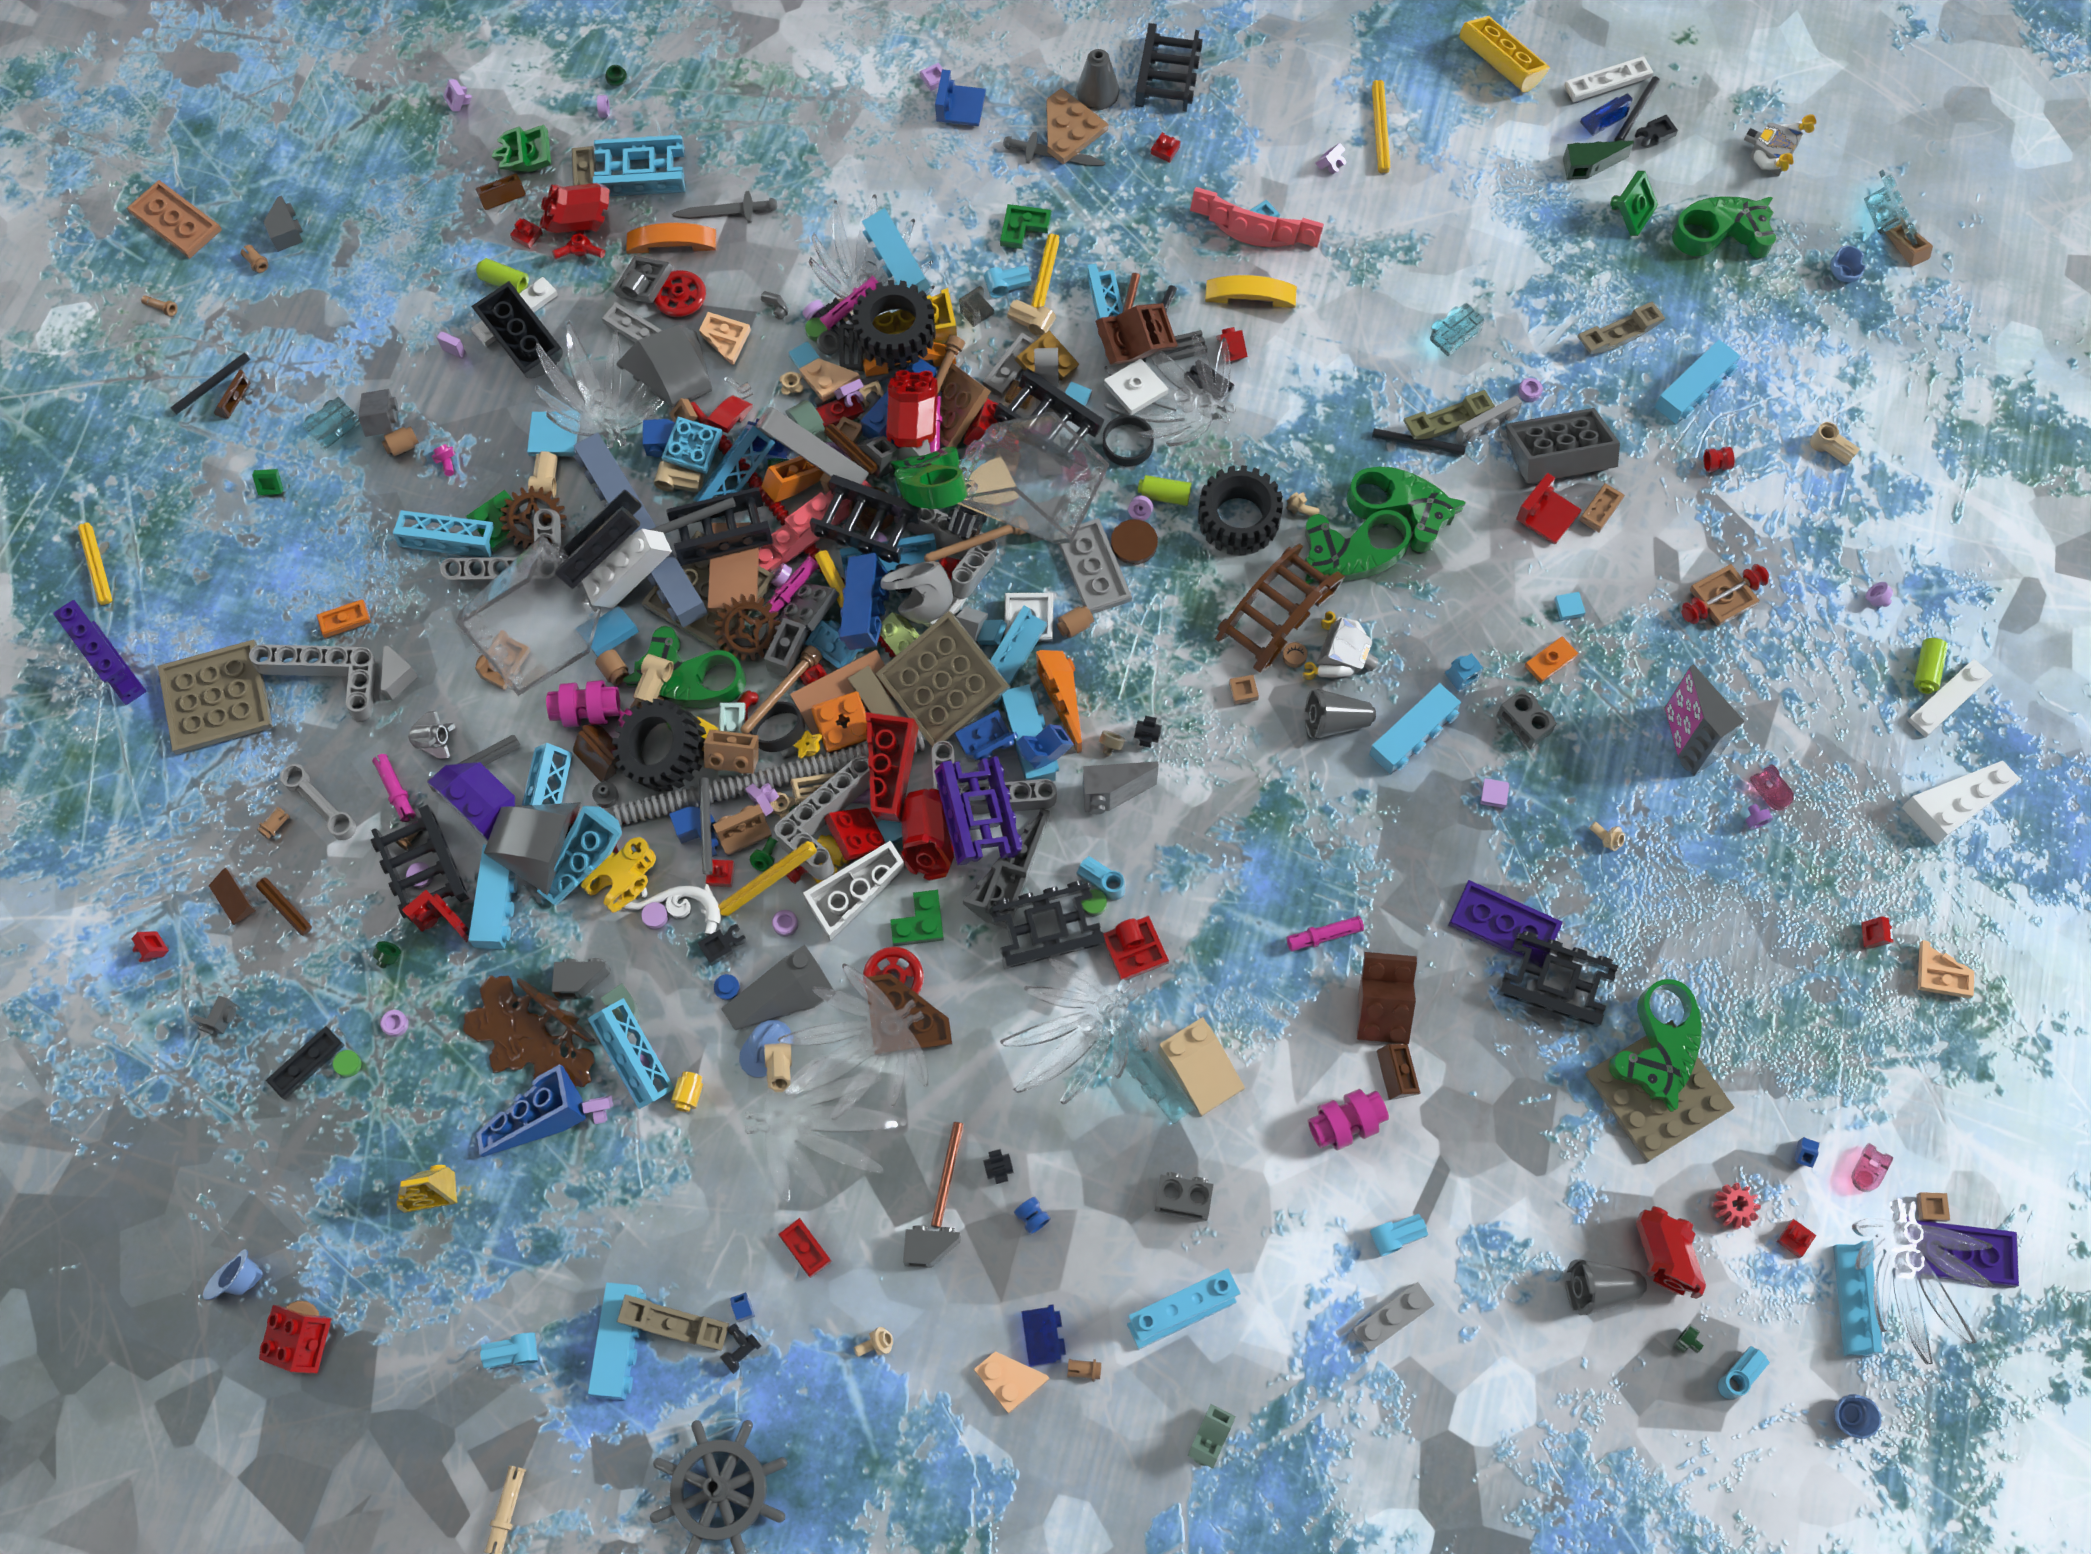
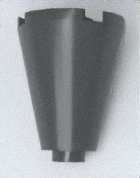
M1102 49L1092 50L1088 54L1076 88L1078 100L1089 109L1090 106L1097 107V110L1110 108L1116 103L1119 95V85L1109 54Z
M1320 689L1311 690L1307 696L1305 712H1309V720H1305L1307 733L1311 738H1321L1369 727L1376 719V710L1370 702Z
M1582 1259L1571 1261L1567 1272H1571V1281H1566L1567 1297L1571 1308L1579 1311L1578 1315H1589L1640 1299L1647 1290L1645 1277L1636 1270Z

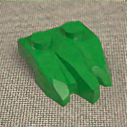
M543 124L523 131L520 126L505 131L497 139L503 146L493 150L491 156L494 160L501 161L499 168L504 170L532 172L550 166L551 155L548 129Z

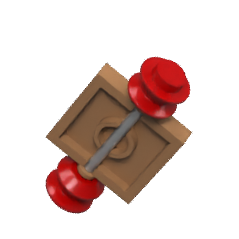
M1729 564L1693 584L1690 591L1695 597L1692 598L1691 604L1688 602L1683 603L1681 611L1683 618L1687 622L1697 624L1699 618L1706 619L1709 614L1719 627L1755 607L1760 600L1752 590L1756 591L1760 585L1766 586L1768 584L1769 573L1767 569L1754 564L1751 570L1745 569L1743 571L1742 578L1733 565Z

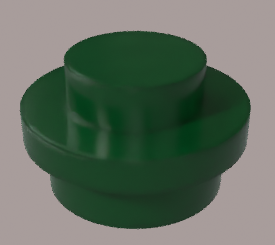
M612 65L608 67L605 78L608 84L620 86L626 82L627 73L620 65Z

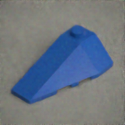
M559 1064L539 1075L531 1082L533 1086L524 1095L519 1093L513 1099L515 1103L505 1112H499L476 1133L479 1154L482 1157L563 1132L586 1120L582 1107V1097L562 1065Z

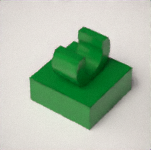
M278 469L254 470L252 477L258 495L282 494L283 486Z

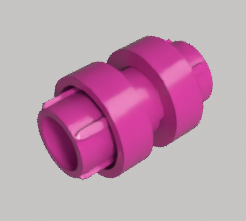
M603 680L588 681L586 689H579L576 682L562 683L559 685L558 691L547 693V714L550 721H561L565 728L581 726L582 719L585 718L589 719L591 725L607 724L609 717L619 716L618 711L621 709L619 689L613 686L606 687Z
M1357 1089L1345 1094L1344 1104L1340 1106L1335 1100L1319 1105L1317 1107L1318 1115L1308 1119V1125L1319 1148L1332 1145L1335 1150H1340L1353 1144L1352 1135L1358 1133L1362 1139H1366L1379 1133V1124L1389 1120L1386 1105L1377 1091L1365 1095L1361 1089Z

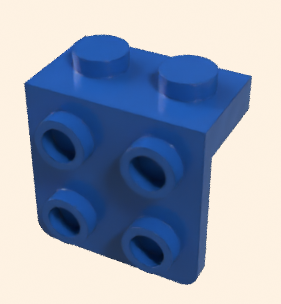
M998 710L970 723L954 734L966 758L975 759V761L991 757L993 755L992 751L1001 748L1003 750L1015 743L1013 739L1018 737L1016 732L1008 731Z

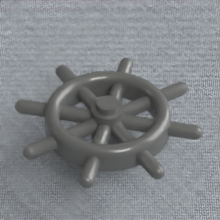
M695 1420L692 1422L691 1428L698 1446L690 1450L678 1465L662 1458H656L653 1461L654 1468L672 1476L670 1485L671 1505L651 1513L650 1520L652 1523H658L675 1515L681 1525L693 1534L685 1554H697L703 1539L715 1541L730 1539L735 1554H747L740 1534L749 1529L760 1515L778 1523L785 1520L784 1512L765 1504L767 1497L766 1476L785 1468L788 1463L787 1459L780 1457L761 1465L757 1457L744 1447L753 1428V1423L750 1420H745L742 1423L734 1442L728 1440L708 1441L701 1421ZM729 1453L719 1474L713 1454ZM701 1459L707 1471L708 1479L690 1471ZM738 1459H742L750 1471L731 1478ZM754 1481L753 1498L735 1491V1489ZM685 1482L703 1489V1491L684 1499ZM729 1501L748 1509L738 1521L735 1520ZM707 1502L699 1522H697L690 1515L688 1509ZM719 1506L725 1527L710 1528L711 1520Z

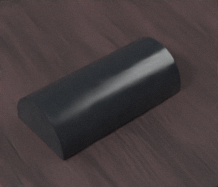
M510 281L471 306L526 378L540 377L549 372L560 361L563 355L562 348Z

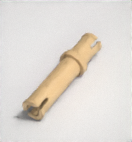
M508 1466L496 1515L489 1525L492 1526L486 1549L484 1550L485 1553L492 1554L495 1542H497L494 1554H503L508 1530H511L513 1526L510 1522L526 1469L518 1467L516 1478L513 1479L516 1467Z

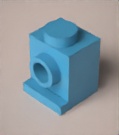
M1471 653L1468 656L1456 658L1451 663V668L1445 671V675L1460 692L1479 680L1483 667Z

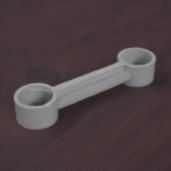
M290 764L281 771L280 780L283 785L291 792H298L327 821V828L336 839L347 840L355 834V821L349 814L338 812L309 782L308 773L300 765ZM302 772V778L298 783L288 784L287 781L291 774ZM344 819L349 820V826L345 831L341 833L334 832L337 822Z

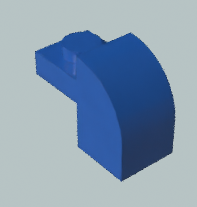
M1051 724L1035 737L1022 736L1016 741L1021 749V755L1031 763L1034 769L1045 767L1056 761L1074 746L1060 725Z
M686 807L669 814L681 844L699 837L701 840L700 807ZM710 814L712 857L717 856L715 847L719 843L714 833L713 824L716 822Z

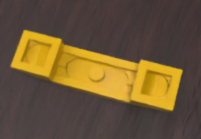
M1232 275L1217 277L1206 282L1205 302L1228 303V298L1273 301L1274 307L1295 308L1297 286L1282 280L1263 276Z

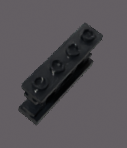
M1080 880L1067 884L1068 888L1058 890L1056 886L1044 889L1041 895L1034 896L1033 893H1026L1018 896L1019 900L1009 902V899H1002L994 902V906L989 909L992 923L1006 922L1011 945L1000 948L1004 970L1100 946L1106 942L1104 934L1100 930V923L1088 926L1081 903L1090 901L1093 898L1092 893H1090V883L1082 884ZM1079 893L1082 894V896L1072 899L1075 908L1074 912L1063 914L1060 901L1049 903L1050 900ZM1033 905V908L1025 909L1024 911L1025 924L1014 926L1011 913L1000 916L1002 912ZM1054 910L1060 933L1038 938L1032 915ZM1078 921L1081 934L1092 931V935L1064 942L1059 940L1069 936L1066 926L1068 923ZM1028 933L1030 934L1033 946L1039 944L1044 946L1013 955L1010 954L1011 951L1020 948L1017 936Z
M1523 931L1522 934L1517 933L1511 950L1523 954L1517 976L1507 972L1503 974L1497 994L1594 1027L1600 1026L1603 1021L1606 1005L1594 1002L1601 979L1612 983L1619 966L1613 964V960L1608 957L1598 956V958L1588 956V951L1576 947L1570 950L1562 947L1563 943L1548 939L1546 942L1537 939L1538 935L1532 932ZM1522 944L1555 954L1556 956L1546 954L1542 966L1530 963L1528 960L1532 948ZM1572 961L1606 971V973L1597 970L1592 983L1578 979L1582 965ZM1550 963L1573 970L1567 992L1543 985ZM1525 972L1536 975L1538 979L1534 990L1543 992L1544 995L1510 984V982L1521 984ZM1575 989L1587 992L1588 996L1585 1007L1595 1011L1561 1001V999L1571 1001Z

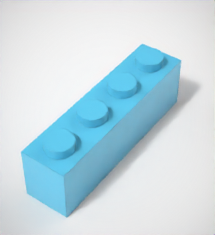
M883 208L864 219L862 223L866 229L862 232L868 243L874 242L876 247L872 250L879 261L881 259L885 261L886 264L882 267L889 278L894 277L896 280L894 284L899 285L900 280L906 281L908 288L912 284L918 286V293L931 288L887 210Z
M1719 339L1660 395L1654 408L1675 424L1682 418L1686 420L1693 413L1694 407L1697 404L1701 406L1709 397L1708 393L1711 390L1717 391L1723 384V379L1726 376L1730 378L1737 371L1739 366L1736 364L1741 355Z
M1439 683L1372 745L1369 755L1390 775L1396 769L1402 770L1408 764V758L1413 753L1419 754L1425 748V742L1430 737L1435 739L1443 730L1442 726L1446 722L1452 723L1458 717L1461 701Z
M1029 684L1008 689L1001 695V701L1010 732L1018 734V737L1013 740L1024 779H1049L1056 781V772L1059 771L1057 760L1045 767L1034 769L1031 763L1023 758L1020 753L1021 749L1016 743L1022 736H1037L1046 727L1043 714H1038L1036 706H1039L1037 693L1031 692Z
M483 844L469 942L474 948L505 949L506 941H509L511 936V928L508 925L509 918L514 915L512 898L513 893L517 892L518 880L515 878L516 874L509 871L484 854L487 844Z
M606 1282L588 1395L592 1397L626 1400L627 1394L631 1393L633 1377H630L631 1365L634 1366L636 1364L637 1349H634L635 1339L640 1337L641 1330L618 1323L617 1318L625 1294L646 1300V1294L643 1293V1289L639 1285Z

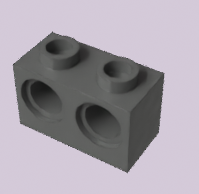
M1524 688L1501 704L1497 713L1529 749H1532L1549 736L1557 724L1553 715L1549 711L1544 710L1538 704L1536 697L1528 693ZM1515 706H1521L1525 711H1519ZM1532 724H1539L1542 729H1536Z
M1167 1172L1166 1175L1160 1176L1155 1211L1207 1221L1214 1184L1208 1183V1179L1193 1177L1192 1180L1183 1179L1181 1174ZM1167 1187H1174L1179 1195L1176 1198H1168L1164 1194V1190ZM1193 1192H1201L1205 1200L1202 1203H1195L1191 1200L1190 1195Z

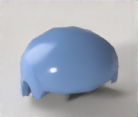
M1846 245L1841 247L1830 262V268L1835 278L1847 283L1859 280L1866 268V265L1862 263L1863 252L1854 246Z
M1849 1394L1838 1400L1834 1408V1421L1845 1434L1858 1439H1866L1875 1435L1881 1426V1412L1871 1399L1857 1394Z

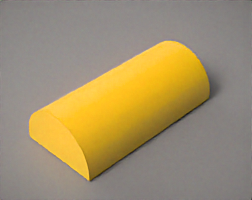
M1490 16L1465 22L1461 28L1460 40L1524 93L1538 85L1550 69L1549 65Z

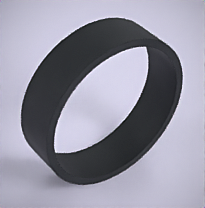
M1133 415L1119 416L1110 421L1104 429V453L1109 460L1117 465L1125 467L1139 465L1145 462L1153 451V430L1140 417ZM1135 425L1142 428L1148 434L1151 443L1148 449L1138 456L1122 457L1109 449L1106 438L1118 426Z
M776 702L750 731L751 735H757L760 726L767 719L778 714L790 713L798 716L795 727L782 738L772 741L759 739V749L766 752H779L790 748L799 741L805 730V722L799 709L794 704Z

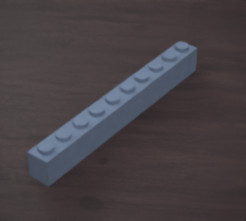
M598 432L573 445L577 452L574 458L580 468H586L587 471L584 474L590 485L595 483L597 486L594 488V491L599 500L603 501L605 499L607 504L604 507L624 489L642 504ZM642 504L641 508L633 515L640 522V526L633 533L641 529L650 530L656 527ZM672 552L646 576L652 587L657 585L659 588L656 591L658 597L663 604L668 603L670 608L667 611L674 622L678 620L682 628L708 614L703 601Z

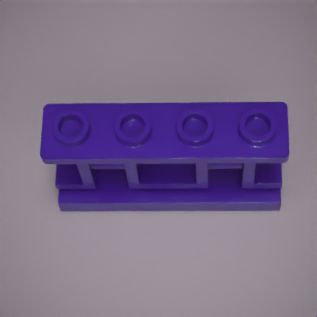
M75 600L70 601L53 613L104 683L108 682L125 705H128L147 692L95 621L91 622Z
M998 756L992 757L990 760H987V758L982 759L977 764L978 772L962 773L960 762L952 764V761L942 762L934 770L958 866L967 865L970 861L978 862L983 857L981 850L983 848L998 847L1001 858H1006L1007 856L1008 858H1014L1022 850V839L1015 825L1016 815L1011 809L1009 801L1010 792L1005 786L1003 778L1004 768L1000 764ZM988 778L990 789L980 791L978 781ZM968 782L970 792H964L960 795L957 783ZM986 799L991 819L974 821L969 801ZM1000 825L1003 837L992 838L990 828ZM980 829L982 840H974L972 842L969 831Z

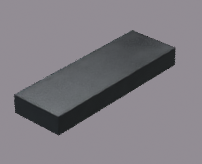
M325 1026L265 1081L285 1100L345 1045Z

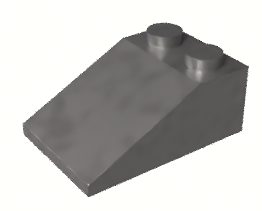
M1158 761L1083 766L1085 812L1096 815L1102 814L1157 785Z

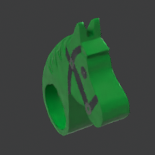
M1711 197L1699 200L1689 205L1680 214L1672 231L1673 243L1680 251L1687 255L1704 256L1712 252L1727 237L1731 236L1739 243L1747 245L1748 252L1753 257L1764 258L1769 254L1776 240V235L1769 222L1774 214L1769 207L1773 198L1767 197L1755 201L1742 197ZM1684 225H1702L1704 229L1709 230L1711 237H1695L1685 229Z
M944 447L926 455L911 456L902 461H891V466L896 469L893 474L899 492L907 502L914 506L926 509L946 508L960 503L968 495L956 447Z
M1381 466L1365 468L1357 472L1352 479L1346 496L1349 509L1356 516L1367 520L1370 515L1381 510L1396 511L1406 517L1413 532L1410 538V546L1414 551L1421 553L1427 552L1432 548L1438 531L1446 525H1451L1455 514L1462 512L1463 506L1466 504L1463 500L1449 498L1437 486L1413 473L1393 467ZM1362 484L1376 485L1384 492H1387L1388 501L1383 504L1367 503L1359 497L1356 487Z
M1381 510L1370 515L1350 538H1344L1336 530L1330 529L1329 521L1324 515H1313L1309 517L1306 523L1305 537L1310 551L1305 561L1325 576L1327 574L1331 576L1337 571L1345 576L1343 581L1363 579L1377 575L1395 565L1406 553L1411 537L1410 524L1403 515L1396 511ZM1389 524L1399 529L1404 541L1393 549H1377L1370 544L1371 540L1369 539L1368 532L1377 525ZM1306 575L1305 582L1307 584H1311L1316 581L1309 575Z
M661 626L654 631L648 652L639 661H635L634 672L623 679L627 687L637 688L642 676V662L648 654L673 662V673L670 679L663 683L658 696L676 705L704 709L719 707L720 703H730L736 700L746 686V675L738 659L727 651L715 650L682 662L677 654L681 646L680 639L673 628L668 626ZM728 664L736 668L734 681L723 690L712 691L701 685L707 672L714 666Z
M1663 979L1644 990L1637 1003L1638 1016L1651 1049H1646L1639 1054L1630 1051L1618 1053L1610 1059L1609 1071L1617 1080L1639 1085L1650 1096V1099L1662 1100L1668 1110L1673 1112L1679 1106L1678 1093L1689 1080L1696 1063L1701 1043L1702 1021L1700 1009L1692 991L1680 981ZM1660 989L1668 990L1680 999L1684 1014L1682 1021L1676 1028H1673L1672 1025L1661 1023L1652 1014L1650 997L1653 991Z

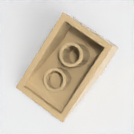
M1203 1017L1159 1044L1158 1053L1201 1117L1245 1089L1218 1038Z

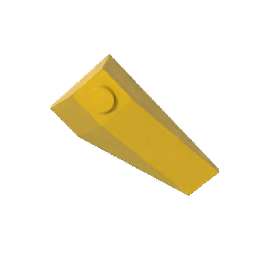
M434 1165L430 1167V1170L419 1172L401 1181L396 1202L397 1208L406 1213L457 1204L455 1172L446 1167V1165Z

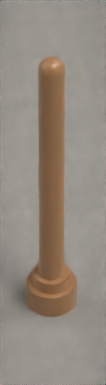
M949 335L946 340L945 350L947 352L935 377L938 383V393L955 355L962 352L965 345L963 339L954 335Z
M1023 514L1013 517L1008 525L927 553L924 556L925 562L937 561L1011 533L1014 535L1028 533V520Z
M808 645L803 650L800 657L801 661L740 728L741 733L749 734L808 667L811 668L822 660V654L818 649Z

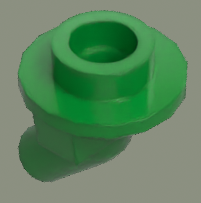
M769 837L762 851L756 849L750 855V863L756 870L764 872L774 865L775 858L771 854L778 843L777 840Z

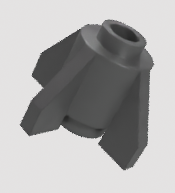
M428 711L411 727L408 734L409 741L416 749H421L439 759L450 757L448 747L442 744L447 742L448 732L455 728V724L445 723L440 725L437 711Z

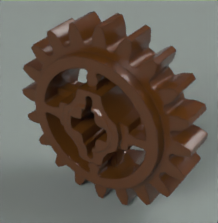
M530 486L529 493H526L524 488L521 487L520 496L512 492L514 500L505 499V503L509 508H501V512L506 516L500 517V522L507 523L502 527V531H510L506 536L508 540L516 538L514 541L515 547L523 543V549L526 551L529 545H532L535 552L534 528L530 519L531 515H533V510L534 513L540 510L537 507V502L546 505L549 509L555 510L559 514L561 522L566 521L567 516L560 514L565 511L564 506H557L560 503V498L551 500L553 496L552 491L544 495L543 487H540L538 492H535L534 487ZM528 503L526 510L515 515L520 506ZM544 514L542 517L544 525L552 522L550 514ZM561 523V530H566V526ZM514 524H521V526L528 528L530 536L521 533ZM547 537L544 539L543 546L545 549H547L546 542L553 545L551 538Z
M740 594L739 602L731 597L732 605L729 606L723 603L726 611H717V614L722 618L721 620L714 621L715 625L720 626V629H716L714 634L722 635L717 640V643H726L722 650L728 652L732 649L731 654L735 657L740 653L742 661L746 659L748 654L752 661H755L756 653L764 658L763 650L769 649V644L772 643L773 636L778 630L775 626L781 624L780 620H773L778 615V612H769L773 605L769 602L763 606V597H760L755 602L754 594H750L748 600H746L743 594ZM744 609H755L761 612L762 615L750 617L746 615ZM736 614V625L732 628L733 630L729 631L730 620ZM743 619L752 625L750 626L752 636L743 630L745 628ZM766 624L765 634L759 641V630L763 627L762 625ZM746 638L750 641L751 646H741L733 642V640Z

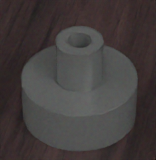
M605 781L598 783L594 787L592 796L599 807L609 808L617 803L619 793L614 784Z

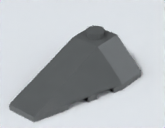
M803 945L779 961L721 1008L733 1028L739 1030L763 1023L768 1019L791 1015L790 1013L803 1009L815 1008L836 993L808 948Z

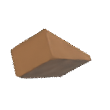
M1904 221L1885 229L1886 235L1911 266L1922 263L1931 257L1933 245Z

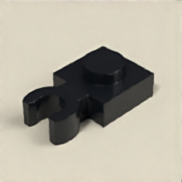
M1666 114L1649 121L1646 127L1639 128L1636 131L1635 138L1645 137L1642 139L1641 146L1649 145L1653 139L1658 144L1675 137L1678 129Z
M738 924L730 926L725 935L719 929L698 942L699 947L711 966L733 954L731 946H739L746 942L744 935L739 938L733 937L734 933L740 930Z

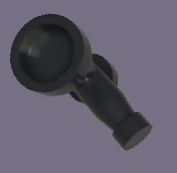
M736 1323L732 1324L727 1331L730 1335H733L740 1347L732 1354L725 1352L720 1356L733 1374L739 1370V1362L755 1348L758 1350L762 1347L752 1334L747 1337L739 1330Z

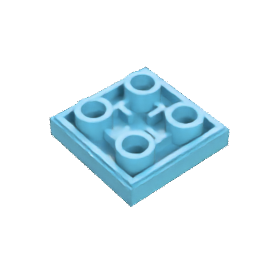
M532 412L528 455L536 456L541 451L550 452L556 456L576 455L573 445L577 443L579 413Z
M677 417L661 458L664 462L707 474L723 432L718 428Z

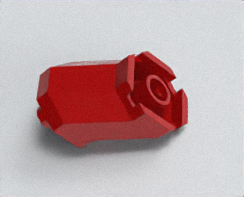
M599 183L566 187L552 184L548 197L544 196L541 202V209L544 211L539 227L552 233L579 230L597 232L605 219V216H602L603 209H608L610 189Z
M900 370L896 372V377L891 378L889 382L887 440L891 442L893 439L898 447L917 448L923 446L922 441L928 439V443L934 441L937 433L938 383L931 371L911 373L907 370Z
M931 788L929 790L921 789L909 792L901 812L903 851L900 857L910 873L915 875L918 872L925 874L923 878L929 881L944 878L947 876L954 859V849L939 790Z
M1652 1206L1651 1211L1643 1210L1639 1213L1636 1226L1649 1262L1646 1275L1648 1277L1654 1275L1653 1281L1657 1285L1676 1294L1684 1296L1685 1291L1692 1292L1691 1298L1698 1299L1703 1296L1706 1283L1692 1245L1696 1235L1692 1231L1694 1225L1685 1219L1678 1218L1676 1220L1668 1216V1212L1660 1207Z

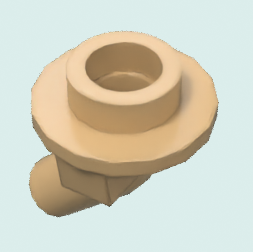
M1296 492L1286 501L1288 503L1286 509L1290 510L1293 514L1297 512L1309 516L1319 514V508L1305 505L1307 499L1304 492L1300 494Z
M1595 821L1589 827L1594 834L1603 840L1604 847L1610 848L1612 851H1616L1624 844L1625 834L1619 826L1612 827L1609 831H1606Z
M878 1327L869 1333L870 1340L853 1347L857 1357L873 1350L876 1351L877 1355L888 1354L893 1345V1338L891 1333L885 1328Z

